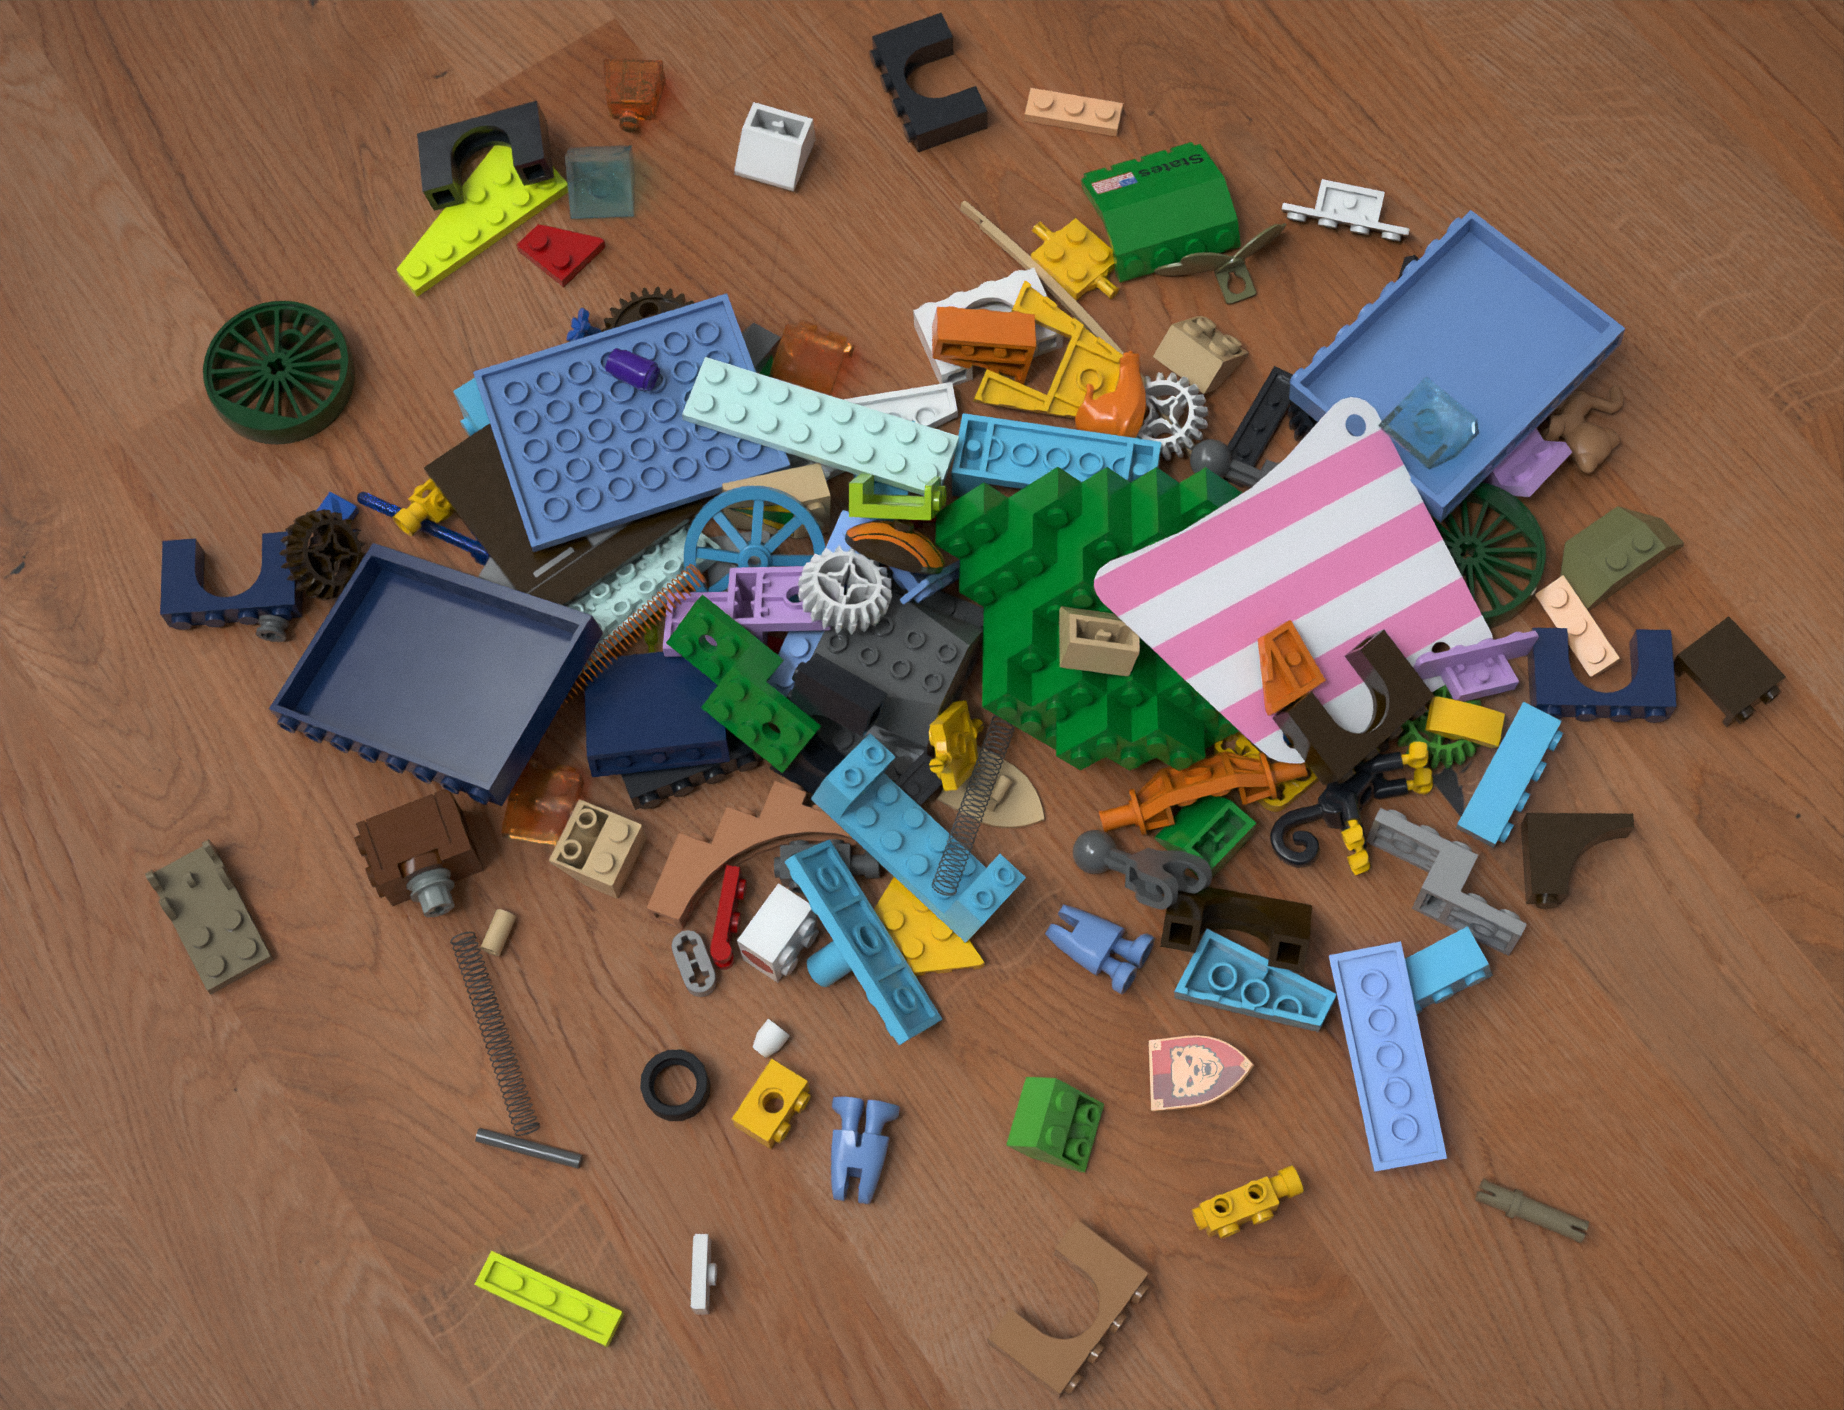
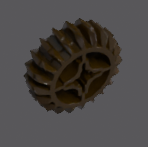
M327 509L306 512L305 515L298 516L293 520L294 524L289 525L285 529L288 536L280 540L286 546V549L281 550L279 554L286 557L287 561L281 568L290 570L291 573L287 580H296V590H306V597H317L318 600L337 599L366 555L362 553L361 547L367 542L358 540L357 536L361 530L351 529L352 520H342V513H331Z

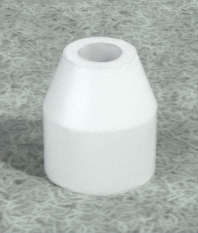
M767 1019L756 1034L753 1048L765 1058H768L782 1048L790 1035L770 1019Z

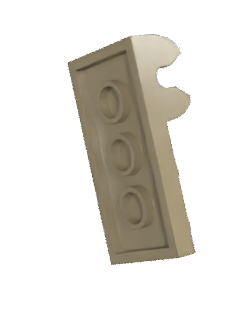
M208 839L202 842V847L156 872L150 870L145 875L159 895V904L172 921L206 990L213 994L274 959L215 845Z

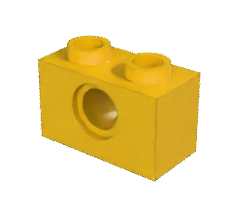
M771 1059L732 1117L734 1126L769 1149L773 1147L775 1142L780 1144L790 1131L791 1125L788 1122L794 1113H801L811 1098V1095L808 1093L810 1090L808 1081ZM771 1099H780L784 1102V1105L779 1112L769 1113L765 1111L766 1103Z

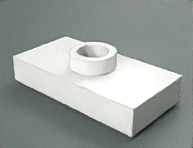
M695 1234L693 1236L691 1308L695 1314H709L710 1286H716L717 1265L716 1263H711V1239L709 1235Z

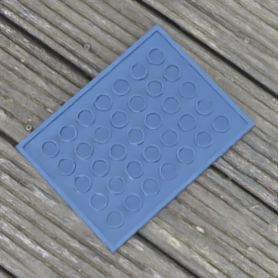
M727 293L473 372L533 552L721 493L723 483L790 469L786 452L683 420L682 413L705 357L756 372ZM615 348L630 351L658 364L660 374L651 391H640L614 378L605 371L608 357Z

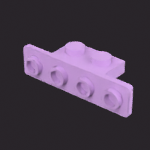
M1536 631L1526 633L1514 632L1504 638L1496 640L1488 638L1470 646L1457 645L1444 652H1427L1417 658L1413 668L1422 680L1441 676L1452 698L1462 702L1514 690L1519 680L1507 660L1528 655L1539 636Z

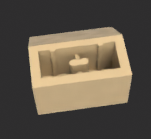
M1196 316L1172 324L1153 357L1181 378H1188L1189 384H1196L1199 391L1206 394L1216 390L1240 365L1249 352L1241 347L1242 344L1238 339L1218 331L1213 321L1203 316Z
M1061 606L1059 610L1060 667L1129 677L1140 652L1139 636L1113 613Z
M579 799L549 862L585 886L618 899L647 836L642 824Z

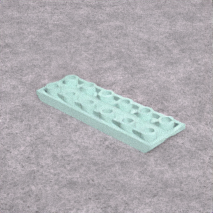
M689 523L673 532L567 606L593 616L603 631L598 643L604 645L603 639L609 641L608 635L614 636L613 630L619 632L618 626L624 628L623 622L629 624L628 617L634 619L633 613L638 614V609L643 610L642 605L648 606L647 600L653 602L652 596L658 597L657 592L663 593L662 588H667V583L672 584V579L677 580V575L682 576L681 571H685L684 546L690 527ZM703 533L700 534L697 546L721 550L718 544ZM696 558L697 567L701 574L716 562L715 560ZM683 572L684 577L688 581L686 573ZM678 576L681 584L686 587L688 585L686 581ZM673 580L676 588L681 591L683 589L681 585ZM668 585L672 593H678L675 588ZM663 589L666 596H668L669 592ZM658 593L661 600L667 603V599ZM654 598V601L656 602L658 607L661 608L663 604L658 599ZM649 602L652 610L656 612L658 608ZM644 606L647 614L651 616L653 612ZM639 610L642 618L646 620L648 618L647 615ZM634 615L639 624L643 623L638 616ZM629 619L634 629L637 628L638 625ZM624 623L629 633H631L633 629ZM619 627L623 636L626 637L628 633ZM614 632L618 640L621 641L623 638ZM609 636L613 644L616 645L618 642ZM605 641L609 649L613 648V646L610 643ZM600 645L604 654L607 653L608 650ZM595 649V652L601 658L603 655ZM592 654L590 655V656L592 657V659H593L594 662H596V661L598 660V659H597L595 656H593ZM587 660L588 665L591 666L593 663Z

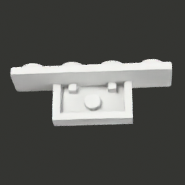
M1321 180L1315 209L1287 203L1282 205V212L1288 213L1287 219L1305 222L1306 217L1319 219L1318 225L1335 229H1337L1338 223L1351 226L1350 232L1369 235V230L1382 232L1381 238L1400 242L1401 236L1408 237L1410 231L1409 228L1378 222L1385 192L1339 182Z

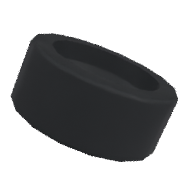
M666 1050L656 1054L646 1064L641 1074L640 1090L648 1108L656 1116L667 1121H684L694 1117L704 1108L710 1095V1080L703 1063L694 1054L684 1050ZM671 1065H681L688 1068L696 1078V1090L693 1097L687 1103L679 1106H670L662 1103L654 1090L658 1074L664 1068Z

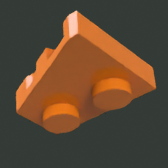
M1291 619L1258 638L1265 711L1268 716L1278 712L1326 681Z

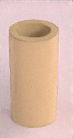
M497 909L480 949L489 954L500 956L516 916L505 910Z

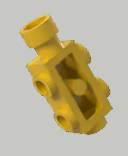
M429 478L424 484L417 486L413 495L408 498L412 504L407 509L402 508L392 518L405 534L413 536L421 528L420 523L424 519L439 523L449 518L453 514L454 509ZM428 490V495L422 498L423 492Z
M1291 1165L1278 1170V1175L1268 1178L1266 1176L1227 1193L1216 1195L1214 1198L1200 1203L1199 1207L1192 1209V1214L1199 1230L1205 1229L1209 1238L1218 1234L1219 1238L1223 1239L1239 1232V1225L1251 1220L1254 1225H1258L1274 1217L1273 1212L1277 1210L1280 1204L1278 1199L1284 1196L1292 1198L1304 1192L1297 1171ZM1250 1194L1255 1195L1258 1199L1251 1198ZM1215 1208H1220V1209H1222V1210L1224 1211V1213H1220V1212L1216 1211Z

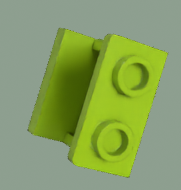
M861 473L849 483V517L932 520L941 511V506L946 505L947 488L946 486H941V477H933L925 485L924 496L874 494V475Z

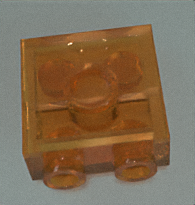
M529 760L507 797L508 802L501 829L502 837L557 845L578 800H581L584 786L581 774L576 773V769L569 765L559 764L556 765L555 770L542 768L543 764L538 761Z

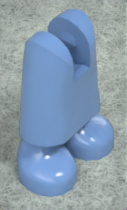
M1063 904L1058 915L1066 923L1075 927V929L1071 933L1058 925L1051 924L1045 935L1060 950L1094 975L1098 976L1101 971H1104L1112 979L1113 990L1121 995L1124 994L1136 978L1137 968L1141 969L1145 964L1155 943V937L1145 933L1134 941L1122 938L1125 928L1099 916ZM1115 952L1128 962L1117 961L1110 957V953L1113 954Z
M833 1097L832 1108L842 1119V1130H833L831 1185L834 1200L845 1201L849 1188V1177L861 1178L858 1187V1203L870 1204L882 1172L890 1139L881 1135V1132L886 1122L898 1118L900 1106L882 1101L868 1100L865 1132L859 1134L858 1126L864 1110V1100L854 1097Z

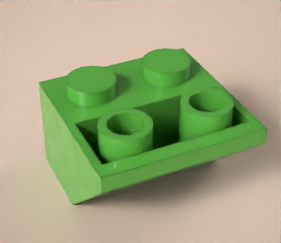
M1026 1077L1006 1146L1030 1158L1085 1173L1104 1104L1057 1078Z

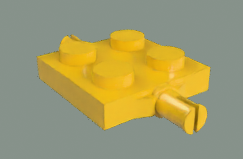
M1075 218L1064 228L1056 232H1052L1041 221L1033 227L1032 232L1042 239L1044 244L1031 254V258L1075 300L1096 288L1100 289L1109 299H1113V296L1115 297L1118 294L1119 288L1107 279L1109 273L1115 269L1112 249Z
M967 701L953 702L930 724L929 741L935 748L936 756L930 761L929 766L932 765L930 770L937 773L938 778L942 780L944 791L957 790L972 775L978 759L976 738L984 726H981L983 722L980 719L975 718L971 720Z

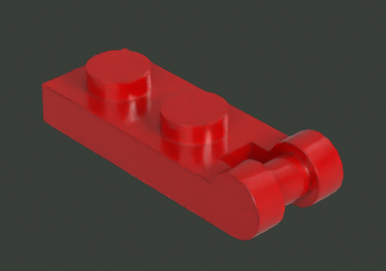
M726 865L710 948L713 962L720 970L730 969L735 962L730 945L732 934H738L741 924V913L737 912L738 902L745 899L747 892V879H743L740 867Z

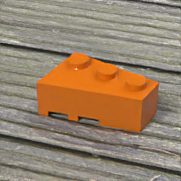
M937 306L932 323L933 359L968 369L972 365H976L997 374L1000 372L1014 376L1016 382L1024 385L1036 349L1035 314L1017 311L1001 312L988 309L976 310L954 306Z

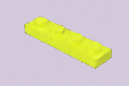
M493 1251L490 1252L475 1282L477 1287L607 1348L624 1315L622 1311Z

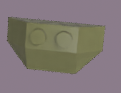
M1617 506L1565 542L1560 577L1563 575L1566 577L1587 610L1590 611L1683 547L1685 543L1662 518Z

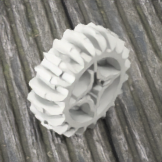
M1158 372L1156 381L1152 382L1149 376H1145L1146 406L1150 412L1149 416L1144 420L1145 424L1140 428L1135 438L1161 442L1160 454H1163L1166 461L1171 460V452H1176L1178 457H1183L1182 448L1187 446L1189 450H1193L1195 446L1191 440L1193 438L1202 440L1203 435L1198 429H1205L1208 426L1207 421L1203 419V417L1209 414L1207 407L1203 406L1206 399L1204 395L1198 394L1199 388L1196 384L1189 386V380L1186 377H1182L1178 381L1176 374L1171 372L1167 380H1165L1163 374ZM1163 395H1174L1163 401L1156 399V397ZM1189 405L1188 419L1184 427L1181 428L1178 424L1179 417L1184 413L1183 409ZM1155 409H1158V411L1161 414L1164 413V415L1166 416L1169 415V419L1172 425L1167 420H1164L1161 417L1159 418V415ZM1161 433L1173 435L1164 439H1155Z
M838 546L834 553L825 548L822 555L814 554L811 561L806 562V565L803 567L802 576L799 577L798 597L799 601L803 602V612H811L812 622L821 620L823 630L831 625L835 627L837 634L842 628H847L851 635L856 630V627L865 632L869 624L876 626L880 621V617H884L888 610V604L891 602L892 583L891 579L887 578V568L879 567V562L872 559L869 560L867 559L868 557L855 553V550L852 548L846 552ZM844 585H847V588H846L847 594H846V595L843 594V593H844Z

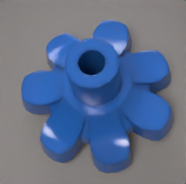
M581 308L578 312V318H572L571 328L573 330L568 332L566 341L571 342L601 332V329L590 325L588 310Z

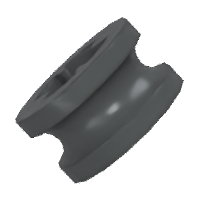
M262 615L259 617L258 623L261 627L256 629V635L259 638L271 642H283L286 640L287 634L284 630L289 627V622L286 619L274 615Z

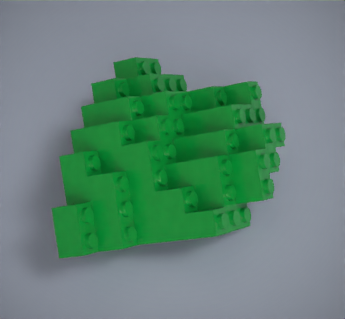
M1056 467L1009 498L983 482L941 509L936 514L935 545L960 560L959 592L984 607L982 708L1055 749L1056 757L1080 771L1105 757L1129 771L1155 757L1174 769L1181 771L1204 759L1206 748L1237 733L1239 730L1140 637V652L1129 677L1060 667L1059 610L1062 606L1113 613L1101 602L1094 588V579L1101 567L1111 560L1136 552L1185 530L1243 493L1206 467L1180 483L1157 467L1133 482H1129L1108 467L1080 482L1061 468Z

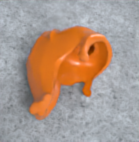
M1133 351L1123 353L1119 360V380L1114 392L1103 394L1096 400H1093L1094 386L1092 384L1086 385L1087 392L1084 401L1075 417V428L1077 430L1135 438L1138 435L1143 424L1146 408V392L1140 374L1141 361L1138 353L1134 354Z

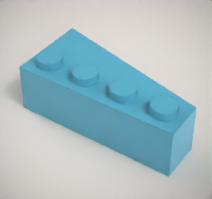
M1525 702L1522 703L1461 816L1456 829L1493 848L1497 840L1505 843L1514 826L1508 822L1514 810L1521 813L1530 796L1529 793L1524 791L1530 779L1538 781L1547 763L1541 761L1545 751L1548 748L1554 752L1563 735V732L1557 730L1562 722L1561 720Z
M1468 926L1405 959L1417 1015L1422 1012V1008L1433 1003H1441L1452 997L1455 993L1493 976L1489 963Z
M1206 929L1197 946L1196 953L1193 954L1174 991V998L1315 1032L1320 1031L1337 995L1290 970L1268 966V959L1209 929Z

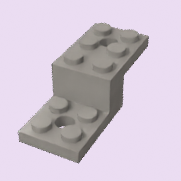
M1380 808L1366 842L1429 873L1412 909L1456 931L1468 926L1475 940L1509 956L1527 924L1520 921V917L1512 911L1495 909L1487 905V901L1481 896L1461 892L1478 855L1473 853L1472 849L1462 842H1450L1440 837L1439 833L1429 826L1421 825L1419 827L1407 821L1406 816L1398 811L1391 809L1386 811Z

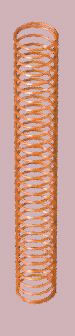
M689 564V566H686L687 572L682 570V576L677 575V580L672 579V584L667 583V588H662L663 593L657 592L658 597L652 596L653 602L647 600L648 606L642 605L643 610L638 609V614L633 613L632 616L634 619L628 617L629 624L627 622H623L624 628L618 626L619 632L613 630L614 636L608 635L609 641L607 639H603L604 645L598 643L599 649L594 648V653L591 654L595 656L606 669H608V667L599 658V656L595 652V649L599 651L609 661L611 665H613L612 661L602 651L600 645L607 649L616 660H618V658L610 651L605 641L610 643L616 649V651L621 656H623V654L615 647V645L611 641L609 637L611 636L622 646V648L626 652H628L625 646L616 637L614 633L616 632L622 638H624V640L628 643L630 647L633 648L632 644L623 636L619 627L626 631L635 643H638L637 640L629 633L624 623L630 626L635 631V633L641 639H643L642 636L634 629L629 619L634 621L640 627V629L647 635V632L637 622L634 615L638 616L645 623V625L650 630H652L651 626L642 618L641 614L639 613L640 610L645 615H647V617L655 626H657L656 622L647 614L646 610L644 609L645 606L653 612V614L657 617L659 621L662 622V619L652 610L651 606L649 605V602L654 604L658 608V610L663 614L664 617H667V615L663 612V610L660 607H658V605L654 601V598L658 599L663 604V606L670 613H672L669 607L659 597L658 593H660L668 600V602L675 609H677L675 604L664 593L663 589H665L669 593H671V595L680 605H682L680 600L671 592L668 585H671L673 588H675L679 595L684 600H686V597L674 585L673 580L679 583L681 587L684 589V591L689 596H691V593L679 581L678 576L684 579L686 583L689 585V587L694 592H696V589L692 586V584L689 581L686 580V578L683 575V572L688 574L694 581V583L701 588V585L698 583V581L688 571V568H690L699 580H701L703 583H706V579L694 565ZM590 656V659L588 658V660L591 661L601 673H603V671L596 665V663ZM586 662L585 666L588 669H590L591 672L598 678V675L590 668V666ZM582 669L581 671L593 682L591 677ZM579 675L578 677L583 681V683H584L586 686H588V684H587V683L582 679V677ZM575 681L577 686L583 691V688ZM572 687L571 689L578 695L576 690Z

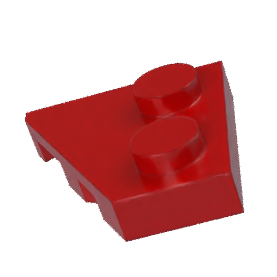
M541 224L534 227L516 245L518 252L563 288L606 247L604 240L600 237Z

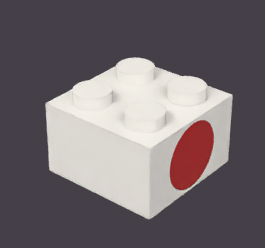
M778 883L737 940L743 960L778 983L783 975L787 977L795 969L798 963V958L796 957L802 948H809L815 941L819 933L816 915L807 901Z

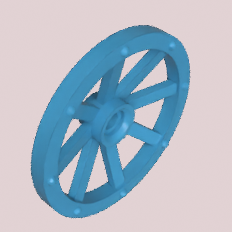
M742 486L714 497L695 516L685 540L684 567L686 572V566H689V564L694 565L698 569L696 558L738 564L736 568L805 566L806 562H810L814 555H772L771 553L802 524L810 535L814 554L822 555L826 548L825 540L813 514L795 497L771 487ZM754 500L751 540L747 542L722 512V509L737 502ZM764 501L778 504L795 515L766 543L761 541ZM712 517L739 549V552L697 546L703 528ZM752 556H757L761 561L758 564H752L748 559ZM688 568L689 573L701 585V588L698 587L691 577L686 574L688 581L696 589V592H722L728 588L729 573L707 588L705 583L699 580L692 570ZM797 594L789 598V601L792 603L801 602Z

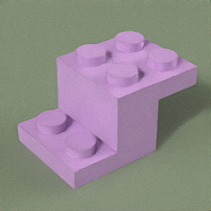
M1535 429L1482 482L1497 486L1513 496L1530 497L1572 451L1566 442L1544 441L1538 430Z

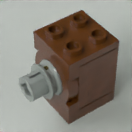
M446 789L435 792V795L430 794L366 819L367 822L363 820L356 823L360 835L354 837L361 856L365 857L369 866L365 868L372 887L376 888L379 897H386L392 906L410 899L414 902H420L424 916L428 918L441 916L455 907L450 894L454 887V882L484 871L462 809L453 793Z

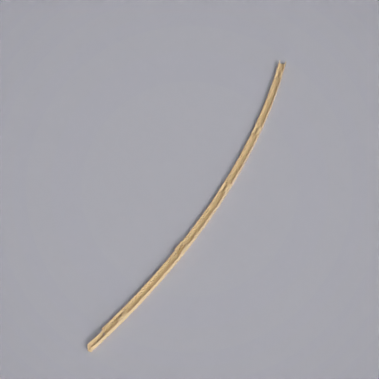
M965 200L961 203V211L980 225V229L1026 270L1035 269L1041 284L1084 325V328L1097 338L1103 339L1123 355V351L1054 278ZM1141 374L1143 384L1145 386L1146 383L1144 381V376ZM1160 396L1156 397L1157 400L1163 401ZM1155 409L1159 417L1167 420L1172 425L1169 415L1161 414L1158 409ZM1187 446L1183 447L1190 458L1192 450H1189Z

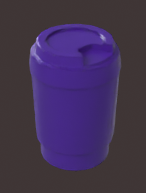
M615 348L611 352L605 367V371L614 378L643 392L652 390L660 374V368L656 362L619 348Z

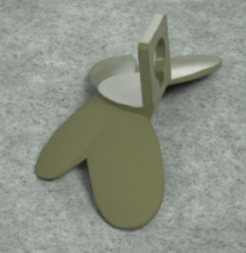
M1275 224L1265 229L1234 256L1219 253H1195L1183 257L1179 263L1158 267L1154 272L1161 276H1183L1214 270L1226 304L1230 305L1256 294L1245 265V259L1273 241L1282 233L1287 224ZM1231 272H1234L1237 277H1240L1245 282V290L1239 294L1232 293L1228 289L1227 282Z

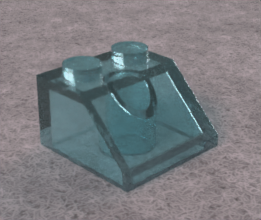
M632 145L569 148L565 155L571 219L634 216L635 173Z
M1427 376L1378 425L1382 431L1429 470L1456 458L1479 434L1478 419Z

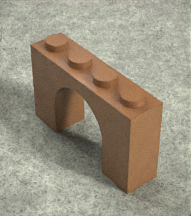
M1077 1219L1055 1247L1054 1255L1084 1277L1096 1293L1099 1306L1098 1314L1090 1328L1076 1337L1057 1339L1045 1335L1010 1308L987 1338L988 1344L1058 1399L1064 1392L1069 1395L1073 1393L1083 1378L1078 1372L1087 1361L1092 1365L1095 1363L1106 1347L1101 1343L1103 1338L1109 1331L1114 1335L1117 1333L1128 1317L1123 1313L1128 1304L1132 1301L1137 1305L1149 1289V1286L1145 1284L1148 1272Z

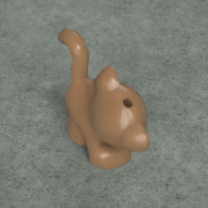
M1613 386L1609 390L1611 401L1598 396H1589L1581 390H1574L1545 419L1549 421V427L1543 428L1541 431L1543 440L1558 442L1560 437L1564 438L1572 451L1568 457L1576 462L1579 469L1585 473H1592L1597 465L1601 464L1609 456L1611 449L1620 443L1621 439L1613 429H1604L1591 422H1586L1584 419L1591 409H1597L1608 414L1622 409L1624 394L1618 386Z

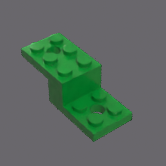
M702 594L667 640L666 644L718 685L701 708L783 773L821 725L768 683V680L784 660ZM705 635L711 636L716 641L717 646L711 645L706 640ZM768 722L778 726L781 733L773 731L769 727Z

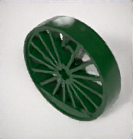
M271 301L243 310L219 329L213 337L204 358L203 380L208 398L215 411L237 434L264 444H289L316 435L338 418L346 407L354 388L355 366L352 352L345 336L326 314L312 306L299 302ZM282 323H294L293 329H287L282 332ZM270 325H275L274 353L262 331V328ZM304 325L314 327L305 337L301 333ZM257 331L268 356L245 339V337ZM323 333L332 338V340L312 349L309 348ZM297 342L291 350H286L289 344ZM240 343L259 359L235 353L232 350ZM336 349H340V359L312 361ZM226 360L250 366L222 369ZM340 370L337 381L308 373ZM245 378L219 390V380ZM298 380L333 391L325 401H322L298 382ZM296 388L317 405L318 408L303 416L291 390ZM250 389L236 403L226 400L227 398H230L238 393ZM274 392V414L265 413L264 411ZM282 393H287L298 418L282 416ZM261 394L255 409L248 408V406Z
M1481 482L1460 503L1462 532L1451 513L1444 519L1451 533L1434 518L1432 519L1462 576H1466L1467 587L1473 599L1475 600L1474 574L1493 610L1481 612L1486 624L1491 629L1514 618L1530 602L1543 576L1546 548L1541 528L1531 511L1509 492L1497 486ZM1467 502L1482 505L1471 536L1469 532ZM1487 507H1489L1500 516L1476 538ZM1505 520L1516 528L1485 541ZM1521 536L1524 537L1528 547L1494 548ZM1531 557L1532 570L1498 558ZM1494 568L1527 579L1529 584L1521 591ZM1485 575L1511 595L1514 600L1504 606L1501 605Z

